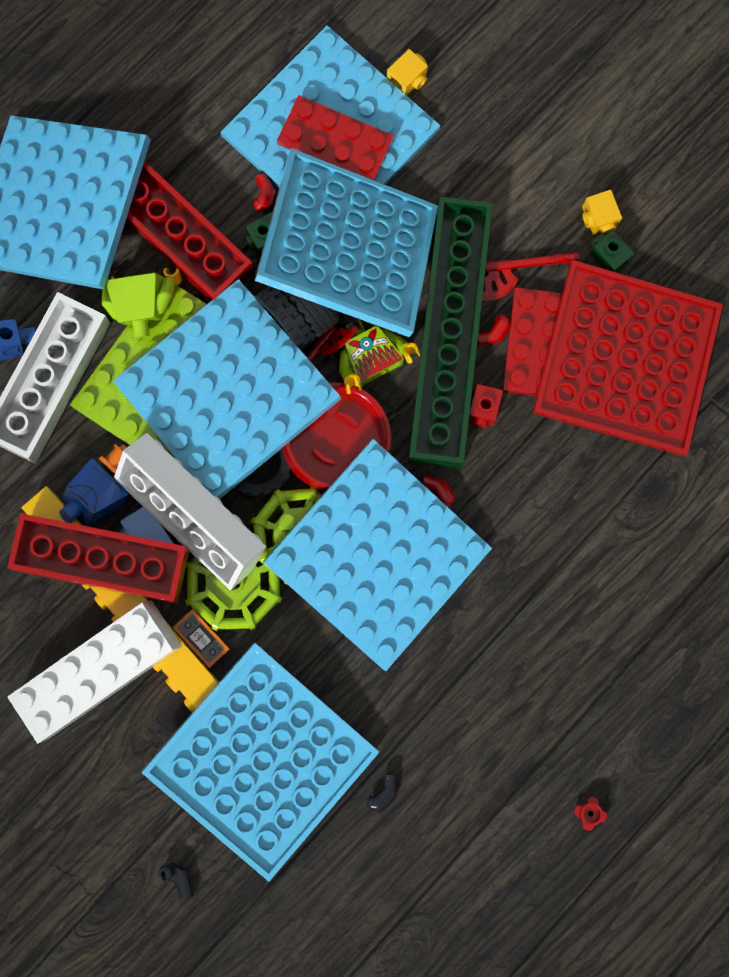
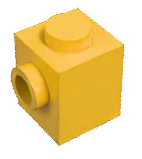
M408 49L387 69V79L407 96L414 89H420L427 81V62L420 54H414Z
M608 190L585 199L582 206L584 211L583 220L585 226L591 229L592 234L604 233L606 235L613 230L615 231L622 216L612 191Z

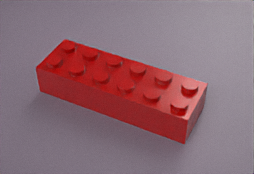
M144 161L126 222L175 269L179 268L180 273L210 302L213 299L215 300L238 279L243 283L254 272L252 261Z
M20 513L7 568L16 572L178 604L189 549L182 545Z

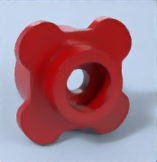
M589 797L585 804L582 806L577 805L574 808L575 816L581 819L583 822L582 827L587 831L592 830L594 826L600 822H605L607 819V813L602 811L598 805L599 801L595 797ZM589 811L593 812L592 816H588Z

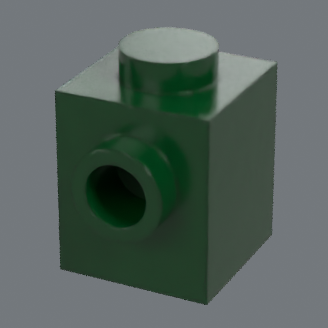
M273 212L245 226L247 236L244 239L251 251L256 250L259 257L263 252Z
M613 230L607 236L603 233L593 241L592 245L594 247L589 255L602 269L618 272L631 260L635 253Z

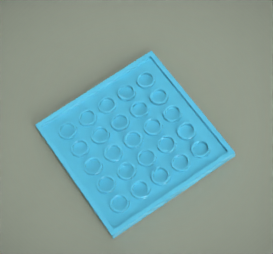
M326 26L220 133L229 144L259 171L266 173L268 178L280 188L287 158L291 150L277 145V139L297 96L300 95L394 135L392 145L375 180L386 185L440 130V125L330 27Z
M10 116L0 146V270L104 289L151 139L144 134Z
M291 149L255 281L410 337L414 332L438 205Z
M239 279L113 380L171 453L182 463L183 467L192 476L197 477L203 487L219 499L341 400L340 395Z
M371 439L266 557L263 563L378 666L387 671L489 553L492 547L374 439Z
M254 642L142 769L141 773L267 881H270L377 756L379 751Z

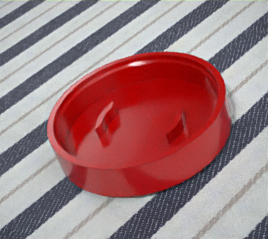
M329 383L340 395L341 400L282 448L284 457L295 475L309 486L318 490L326 491L371 439H374L388 453L390 451L391 430L384 410L370 394L364 390H359L356 386H352L350 388L351 394H347L344 383Z

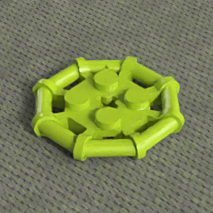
M310 487L309 489L287 491L277 489L258 515L252 518L251 524L253 525L254 534L258 535L266 546L258 561L263 563L266 557L312 507L313 503L321 497L316 488ZM305 500L304 508L289 509L287 501ZM279 507L282 515L275 524L267 521L276 508ZM265 530H269L272 533L273 547L268 549Z
M196 557L186 563L187 600L185 602L187 606L190 605L212 626L214 631H218V629L254 630L277 603H281L280 577L264 564L260 567L255 566L253 571L239 583V588H233L230 591L209 569L201 566L202 563ZM268 571L269 592L261 590V573ZM198 573L204 574L206 579L205 591L198 593ZM258 596L265 598L266 600L251 614L247 607ZM209 597L220 607L216 615L202 600ZM242 610L244 618H224L225 611Z

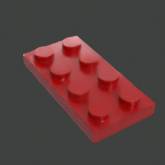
M298 95L277 139V145L289 150L295 149L375 181L392 145L394 135Z
M514 288L503 392L537 395L562 293Z

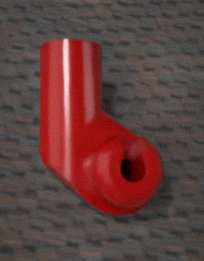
M262 173L255 178L261 190L258 199L254 200L253 203L254 208L258 212L270 209L276 198V191L266 173Z
M425 474L423 485L427 489L435 491L440 498L439 500L448 508H451L453 502H455V493L449 483Z

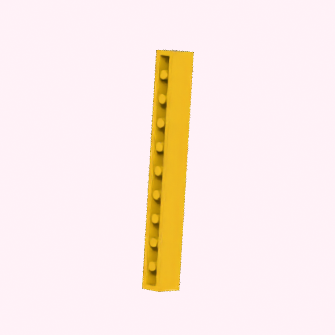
M47 486L21 507L28 515L65 522L61 518L59 511L66 505ZM77 518L71 522L72 524L82 525ZM82 585L86 590L91 588L97 594L94 600L103 610L110 609L115 615L111 618L113 622L142 602L148 601L147 598ZM166 621L182 647L153 666V668L157 672L162 669L168 676L165 680L175 693L179 690L186 697L183 701L184 704L193 712L219 681Z

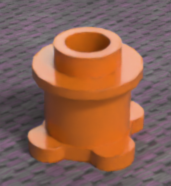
M114 444L115 448L105 458L102 455L99 457L114 474L116 473L122 452L127 448L124 444L120 447Z

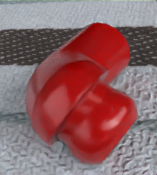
M500 314L496 316V322L490 331L478 332V346L503 341L511 328V321L506 315Z

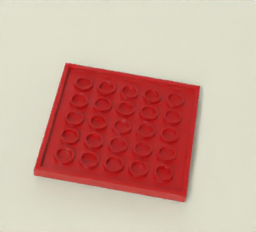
M572 260L569 264L532 413L680 456H687L723 304Z

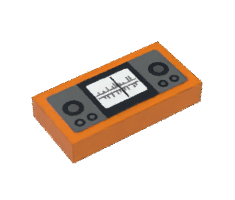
M194 609L172 627L209 668L230 650Z

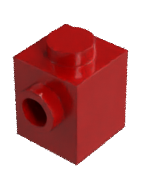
M479 384L476 385L469 413V420L473 421L472 424L474 426L488 428V425H494L503 390Z

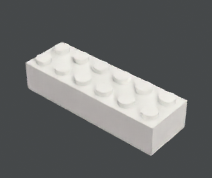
M59 292L56 293L0 397V447L36 464L111 324L106 315Z
M148 433L123 450L114 479L231 591L253 571L266 546L262 543L260 537L249 531L238 516L227 510L218 497L205 489L197 477L192 476L183 468L182 463L178 459L173 458L163 448L162 444L158 440L153 439Z
M152 600L142 602L10 694L8 699L38 744L60 732L182 646Z

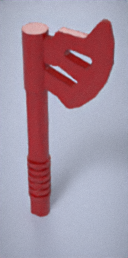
M579 252L486 262L485 272H488V276L484 278L485 291L483 292L482 301L497 300L512 291L518 282V278L511 272L512 269L565 264L572 260L579 261ZM499 271H502L507 284L504 285L501 281ZM492 281H494L498 289V291L493 292L491 285Z
M333 326L315 342L314 346L305 356L312 362L320 352H322V356L335 352L352 338L358 327L353 326L348 330L344 328L337 330Z

